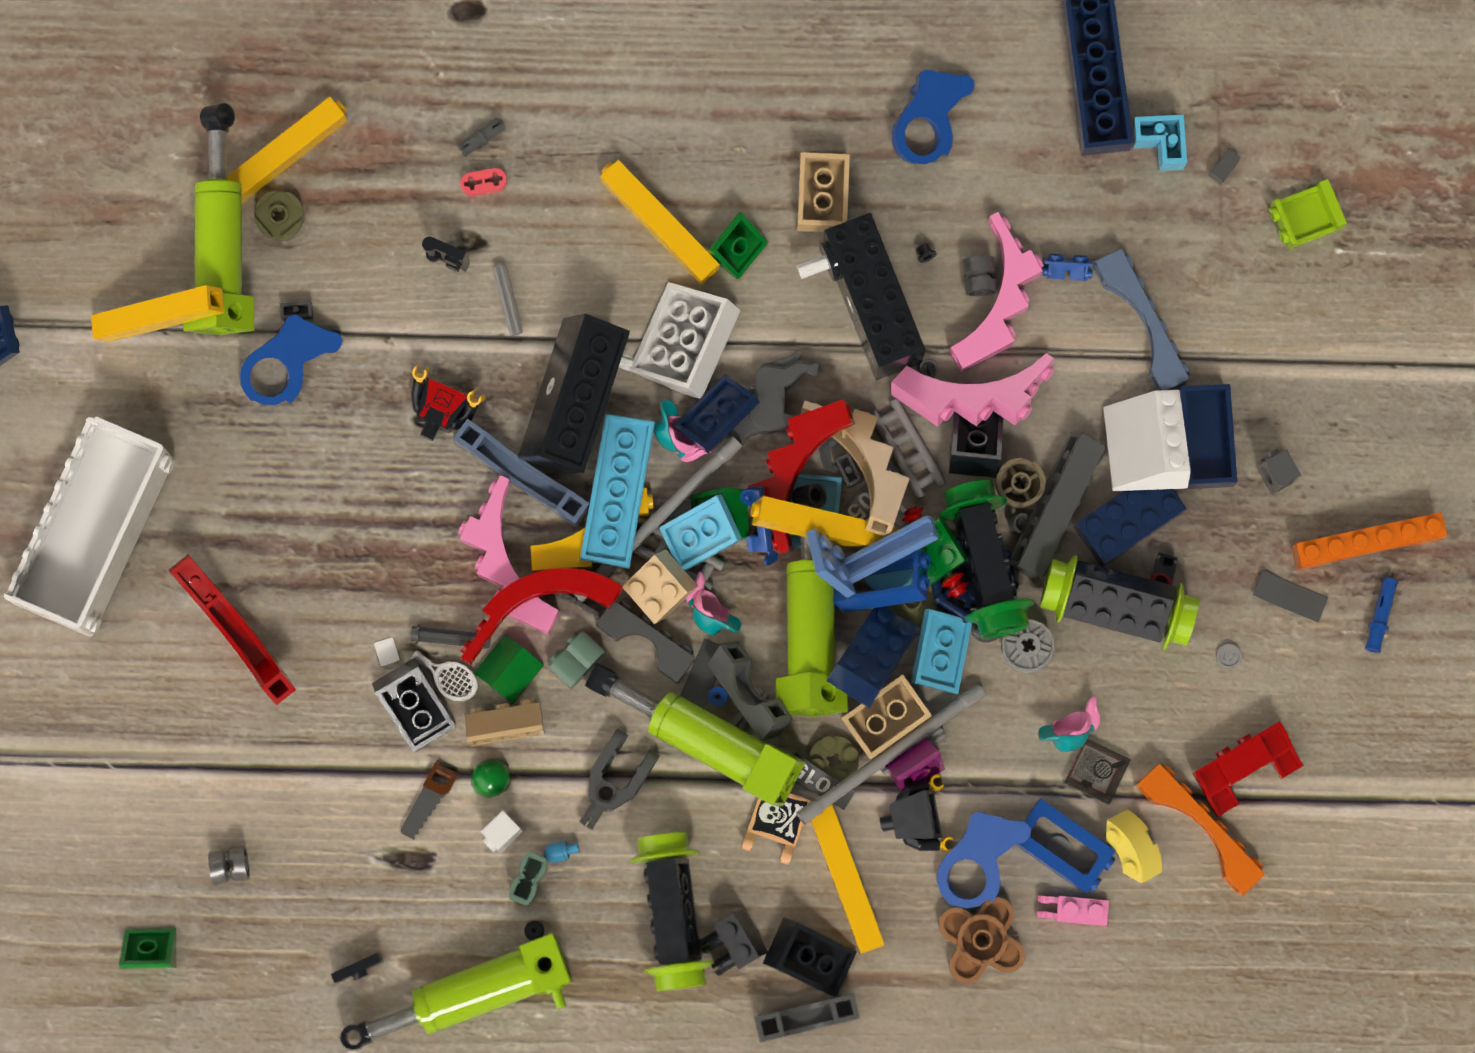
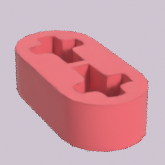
M492 168L465 174L461 179L460 185L465 195L475 197L503 191L507 185V178L501 169ZM494 175H497L499 179L503 178V180L499 181L498 186H494L493 182L485 183V181L493 180ZM470 179H473L475 183H483L475 185L474 190H470L468 186L465 187V185L469 184Z

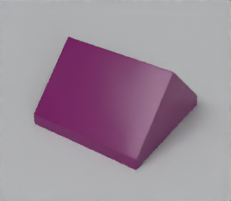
M927 738L885 766L900 792L908 784L922 780L928 781L932 776L945 770L940 752Z

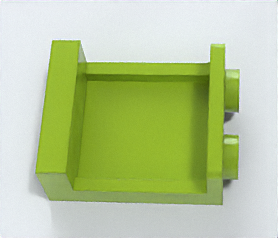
M1329 179L1319 182L1315 187L1281 200L1277 198L1270 204L1271 208H1269L1271 219L1273 222L1277 221L1280 228L1278 231L1279 238L1282 244L1287 245L1288 250L1340 231L1347 224Z

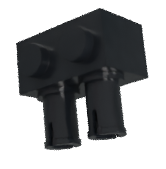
M743 908L714 924L715 931L699 939L700 947L709 942V945L701 949L705 954H708L721 944H724L728 950V953L714 960V963L711 965L712 969L722 964V967L714 971L718 976H721L734 966L741 969L768 952Z

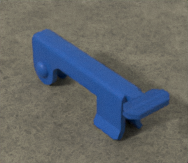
M748 487L741 492V501L745 505L752 506L753 502L765 496L764 487ZM757 526L758 533L753 532V535L746 537L747 549L749 552H767L768 555L765 556L764 564L769 566L777 561L778 553L776 551L773 552L770 529Z

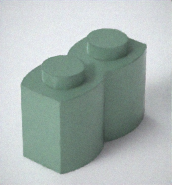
M584 631L580 634L575 632L566 642L568 647L562 653L558 650L549 660L551 663L549 670L570 689L575 687L605 654V651Z
M528 852L520 864V875L513 881L510 888L509 897L511 900L527 907L533 903L538 893V883L544 878L548 869V860L532 852Z

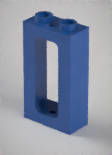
M920 548L868 575L872 576L913 569L912 585L854 594L848 598L834 588L833 602L843 613L927 600V590L930 588L928 568L931 566L930 556L923 548Z
M1039 799L1024 820L1031 830L1040 817H1045L1098 855V859L1088 874H1082L1031 837L1026 842L1018 843L1016 846L1084 894L1088 893L1089 890L1094 892L1102 880L1099 878V875L1103 869L1108 871L1116 859L1113 855L1116 851L1044 800Z

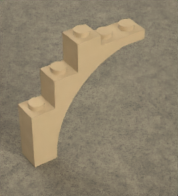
M804 401L800 414L823 406ZM854 409L852 415L855 425L836 433L832 438L850 453L866 480L870 495V514L866 530L886 537L892 532L910 478L900 473L886 470L894 447L883 442L871 440L878 417L868 412Z

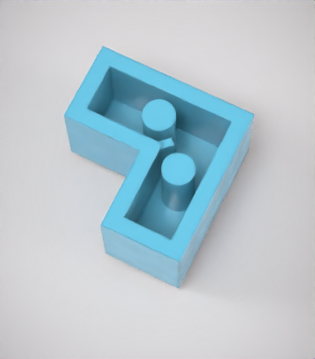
M1184 115L1134 117L1131 124L1133 149L1157 147L1159 171L1184 170L1187 164Z

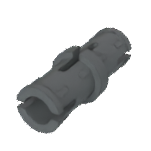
M496 117L481 129H475L474 134L456 145L462 151L463 156L467 157V155L483 145L485 147L490 139L505 131V128Z

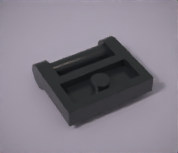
M426 237L422 241V247L426 251L428 261L437 262L440 260L446 263L445 266L453 271L459 272L460 269L465 272L467 271L470 261L466 251L433 237Z

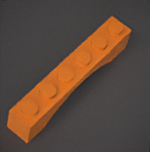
M1442 512L1299 542L1293 545L1291 549L1296 570L1302 571L1371 553L1443 540L1448 535Z
M1157 764L1135 787L1151 804L1178 810L1192 818L1203 828L1217 850L1221 863L1222 878L1239 896H1243L1265 875L1262 871L1263 865L1255 857L1249 858L1244 852L1246 850L1245 846L1238 839L1232 840L1227 835L1228 829L1219 820L1215 822L1208 815L1211 812L1208 807L1201 801L1197 803L1191 797L1193 792L1184 783L1180 785L1173 778L1175 773L1167 765Z

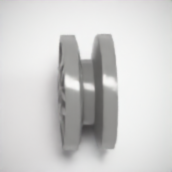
M1028 619L1030 624L1028 628L1006 635L1002 641V652L1007 664L1015 671L1024 674L1036 673L1044 669L1051 661L1055 649L1054 638L1050 630L1043 623ZM1028 641H1032L1034 651L1029 650V652H1025L1022 643L1025 642L1027 644Z

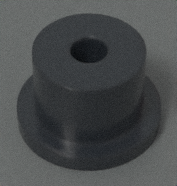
M929 243L922 244L916 249L920 263L928 262L937 255Z
M538 921L529 922L524 929L526 938L531 941L542 938L545 932L544 926Z

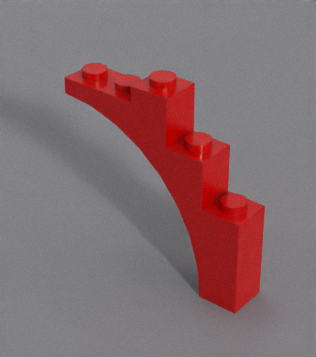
M842 399L787 419L789 425L786 426V430L790 440L794 439L795 443L767 452L769 459H766L767 467L770 473H774L775 476L747 487H764L766 497L791 502L792 492L798 476L808 459L824 442L836 433L855 425L847 400ZM772 530L774 535L771 537L772 544L776 551L779 550L780 554L794 551L789 533Z

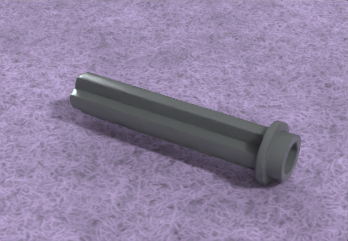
M417 624V626H412L411 641H415V644L427 642L464 646L468 640L473 641L478 633L420 627V624ZM491 638L484 646V649H488L490 647Z

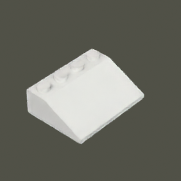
M668 282L629 371L680 393L701 399L741 310L728 299Z
M1180 390L1152 391L1103 407L1112 491L1188 488L1190 463Z

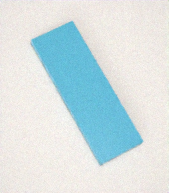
M605 414L580 561L630 569L655 421Z

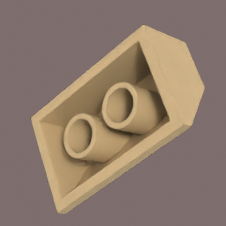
M534 699L520 701V706L510 707L509 703L495 705V710L485 711L484 707L471 709L470 714L465 715L468 744L472 747L544 735L545 729L541 704L539 702L535 703Z

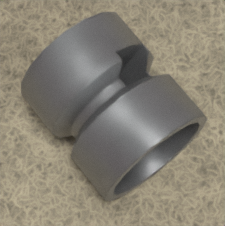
M973 256L963 260L964 275L968 276L965 280L967 296H986L995 294L998 291L997 279L992 276L996 271L993 256Z
M245 847L230 849L229 853H225L223 850L208 853L209 871L213 885L228 883L230 878L234 881L248 880L250 878L249 861ZM229 860H233L234 871H230Z

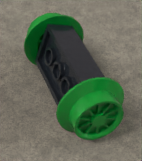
M990 480L972 481L948 489L944 492L947 508L939 514V518L943 517L945 521H954L960 546L968 558L965 566L977 610L965 617L966 622L978 625L982 639L998 638L1028 628L1030 624L1026 611L1034 605V600H1014V596L1017 595L1014 582L1009 580L1010 564L1008 558L1003 557V538L1001 533L997 534L995 527L998 524L995 510L1005 505L1007 498L995 495L993 484Z

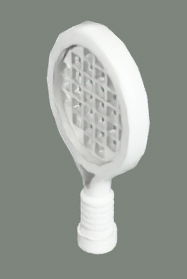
M418 650L412 655L411 659L416 658L421 666L428 668L432 672L434 684L444 697L452 701L464 702L476 695L478 690L477 678L466 665L452 661L435 664Z

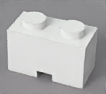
M502 811L481 831L485 836L481 840L491 851L494 852L497 849L502 853L523 831Z

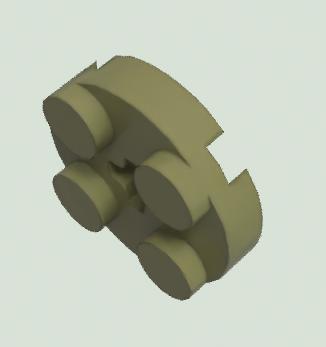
M268 192L258 200L255 207L254 218L258 229L263 235L275 241H282L293 237L300 230L305 220L301 203L289 192ZM276 210L279 212L284 210L286 212L283 215V220H273Z
M826 736L819 740L812 747L809 755L810 763L840 782L856 772L859 766L858 752L854 745L846 738L840 736ZM836 754L839 756L838 760L841 764L831 768L829 767L830 762L826 759L828 756L833 757Z

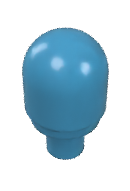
M566 841L550 843L544 850L545 858L551 863L566 861V859L570 858V854L580 853L578 843L568 845Z

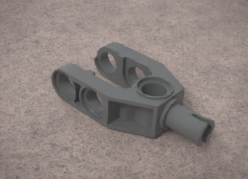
M619 729L614 732L591 768L588 795L591 804L581 820H579L585 826L591 818L587 824V828L590 830L594 829L603 812H612L636 796L660 757L659 754L649 749L641 764L635 769L630 782L622 790L615 787L612 783L603 780L604 774L628 737L627 734ZM610 788L613 791L612 798L602 800L599 797L600 790Z

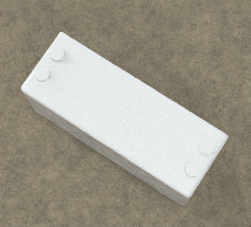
M88 417L81 434L76 439V445L71 456L66 460L64 471L55 484V490L50 501L45 505L42 518L33 531V537L22 555L21 563L12 576V582L7 593H4V598L18 607L85 636H93L101 625L104 611L165 479L174 467L175 460L172 455L155 441L99 417H95V419Z

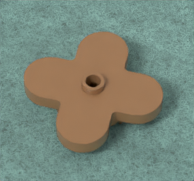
M996 897L992 903L988 899L982 904L976 915L957 907L950 908L941 915L939 919L941 935L957 946L949 962L950 973L957 981L972 983L978 980L987 965L1003 973L1014 972L1022 966L1025 959L1024 949L1019 942L1007 935V931L1014 919L1013 907L1007 900ZM978 936L985 937L986 943L984 945L977 943L976 939Z

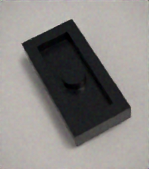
M375 953L332 973L331 976L335 984L351 977L356 981L367 976V970L384 962L380 953Z

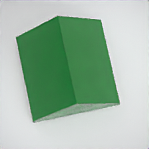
M738 212L708 249V253L720 264L722 269L739 280L769 242L741 212Z
M504 635L474 674L513 705L544 665L524 647L507 635Z
M176 928L125 929L119 968H176Z

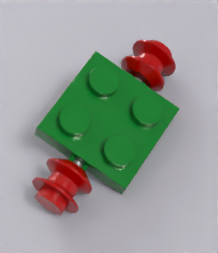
M916 506L909 508L903 513L905 517L902 519V522L908 521L911 524L923 517L921 512L924 508H917ZM941 517L934 521L938 539L922 547L931 559V566L928 568V578L931 586L944 577L942 587L950 589L947 596L953 595L954 598H958L968 591L966 587L969 585V582L963 583L961 578L964 574L960 572L954 573L953 570L966 562L968 558L945 520Z

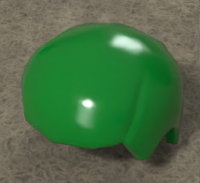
M487 759L480 762L473 769L470 776L471 786L476 794L485 798L502 794L510 784L509 769L505 763L496 759Z

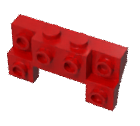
M1280 721L1254 737L1250 733L1237 740L1239 746L1230 750L1229 746L1215 753L1218 757L1217 759L1192 773L1216 817L1239 805L1230 786L1271 762L1280 779L1304 766Z

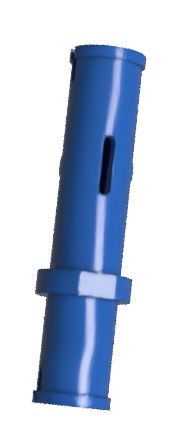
M1382 578L1373 620L1368 625L1370 632L1365 649L1369 652L1381 653L1384 634L1389 629L1387 623L1398 581L1395 579Z

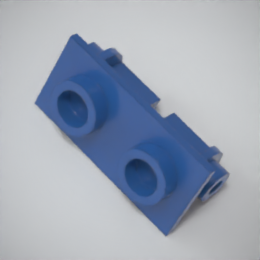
M1049 254V257H1043L1044 264H1048V266L1043 267L1042 276H1047V279L1065 280V270L1070 271L1069 280L1087 281V279H1092V269H1088V266H1094L1092 260H1088V256L1074 255L1073 259L1064 258L1062 254Z

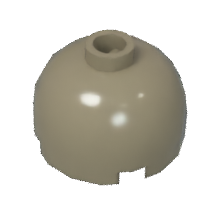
M1015 458L1009 460L1000 468L996 476L995 487L998 495L1007 498V505L1013 508H1025L1032 506L1041 498L1045 490L1046 478L1043 470L1036 462Z

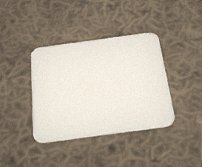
M392 637L374 643L381 666L400 660Z

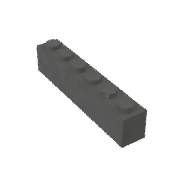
M1070 432L1046 482L1045 490L1037 501L1009 559L1011 567L1029 578L1042 579L1047 574L1050 567L1049 563L1053 555L1060 548V540L1064 532L1070 527L1071 517L1081 504L1084 490L1090 485L1092 474L1103 458L1102 453L1105 446L1084 433Z

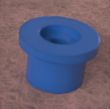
M714 687L709 691L708 701L711 705L721 707L727 702L728 694L722 687Z

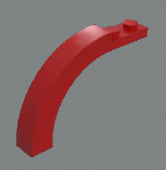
M189 554L169 569L173 577L227 639L251 671L261 689L276 706L296 690L284 670L257 634Z
M574 568L548 569L524 576L502 589L484 607L482 612L489 619L487 621L483 619L475 630L478 634L473 641L468 640L460 651L463 653L461 659L471 666L504 619L513 610L529 600L548 594L569 593L587 597L610 609L623 591V586L603 575Z

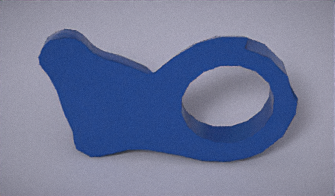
M929 69L917 75L916 85H913L909 90L914 97L899 115L892 128V144L895 152L903 161L910 164L923 165L936 161L941 155L948 156L952 147L953 135L947 113L961 98L973 92L975 82L969 75H952L934 72ZM915 118L927 121L933 127L935 133L934 146L924 156L913 153L905 141L907 125Z
M298 315L287 317L284 325L278 329L280 332L254 350L242 362L239 371V382L245 395L251 401H256L263 405H277L283 401L291 404L302 388L304 362L314 359L321 354L334 353L339 350L343 343L340 334L325 330L302 319ZM264 358L278 359L284 364L287 371L285 387L279 393L272 396H264L257 393L250 380L252 368L258 361Z
M981 811L972 814L965 836L945 856L939 866L937 883L940 893L945 900L954 907L963 908L980 906L988 899L993 903L1000 888L997 859L1014 845L1026 842L1031 835L1030 826L1025 821H1012ZM965 859L973 860L980 864L985 871L987 878L986 887L978 897H962L952 888L950 871L958 861Z

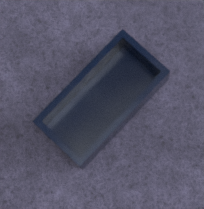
M1230 384L1181 386L1178 390H1180L1190 463L1188 488L1184 489L1233 487L1238 480Z
M1174 489L1123 491L1077 522L1073 528L1099 565L1104 567L1183 514L1187 508Z
M887 607L873 608L837 662L827 682L870 708L920 628Z

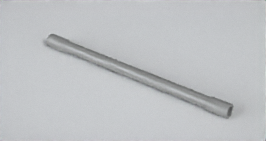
M733 436L636 531L633 551L723 463L727 462L743 447ZM602 564L594 573L607 577L617 567ZM573 594L580 602L587 598Z
M976 683L951 704L821 797L811 801L796 812L798 818L806 825L835 801L962 710L969 708L983 698L986 694L982 687Z

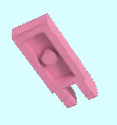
M1038 896V902L1057 904L1056 913L1038 911L1036 915L1038 918L1056 919L1057 922L1107 926L1108 900L1067 896Z

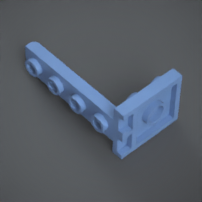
M924 516L846 557L839 545H834L826 535H822L815 528L806 533L816 574L846 598L856 594L853 583L938 539L933 518L930 516Z

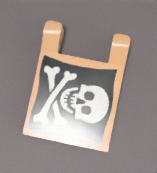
M790 793L783 806H772L758 798L742 849L751 851L756 835L784 844L785 847L780 862L786 865L789 864L803 825L796 812L809 804L811 800Z

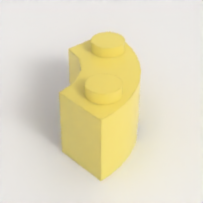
M1127 809L1107 820L1105 842L1111 845L1119 855L1123 873L1140 883H1144L1162 873L1161 854L1157 843L1153 845L1146 832L1149 830L1148 827L1138 816Z

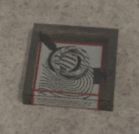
M1087 739L1086 743L1080 747L1064 784L1110 805L1131 759Z

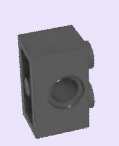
M1277 449L1267 454L1261 460L1262 464L1257 469L1271 495L1292 485L1301 476L1287 449L1282 452Z

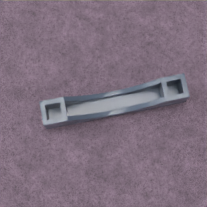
M1119 249L1095 261L1093 269L1103 288L1124 299L1143 321L1151 345L1149 377L1156 390H1174L1188 382L1189 369L1185 362H1180L1177 356L1179 351L1173 340L1169 341L1165 333L1167 332V327L1161 318H1157L1154 312L1156 306L1152 298L1145 295L1143 280L1139 275L1136 276L1132 270L1134 265L1129 254H1124L1122 249Z
M469 419L465 421L454 436L453 440L456 445L499 475L508 478L512 484L575 528H577L589 511L590 503L546 476L526 461L519 459L515 453Z

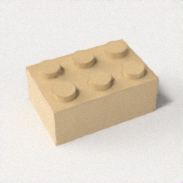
M800 153L797 231L824 232L825 229L847 221L850 154Z
M901 675L882 688L870 708L861 703L844 715L841 720L868 758L872 759L932 715L904 675Z

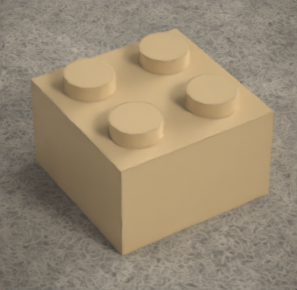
M666 549L655 554L623 585V589L654 624L667 618L699 587Z

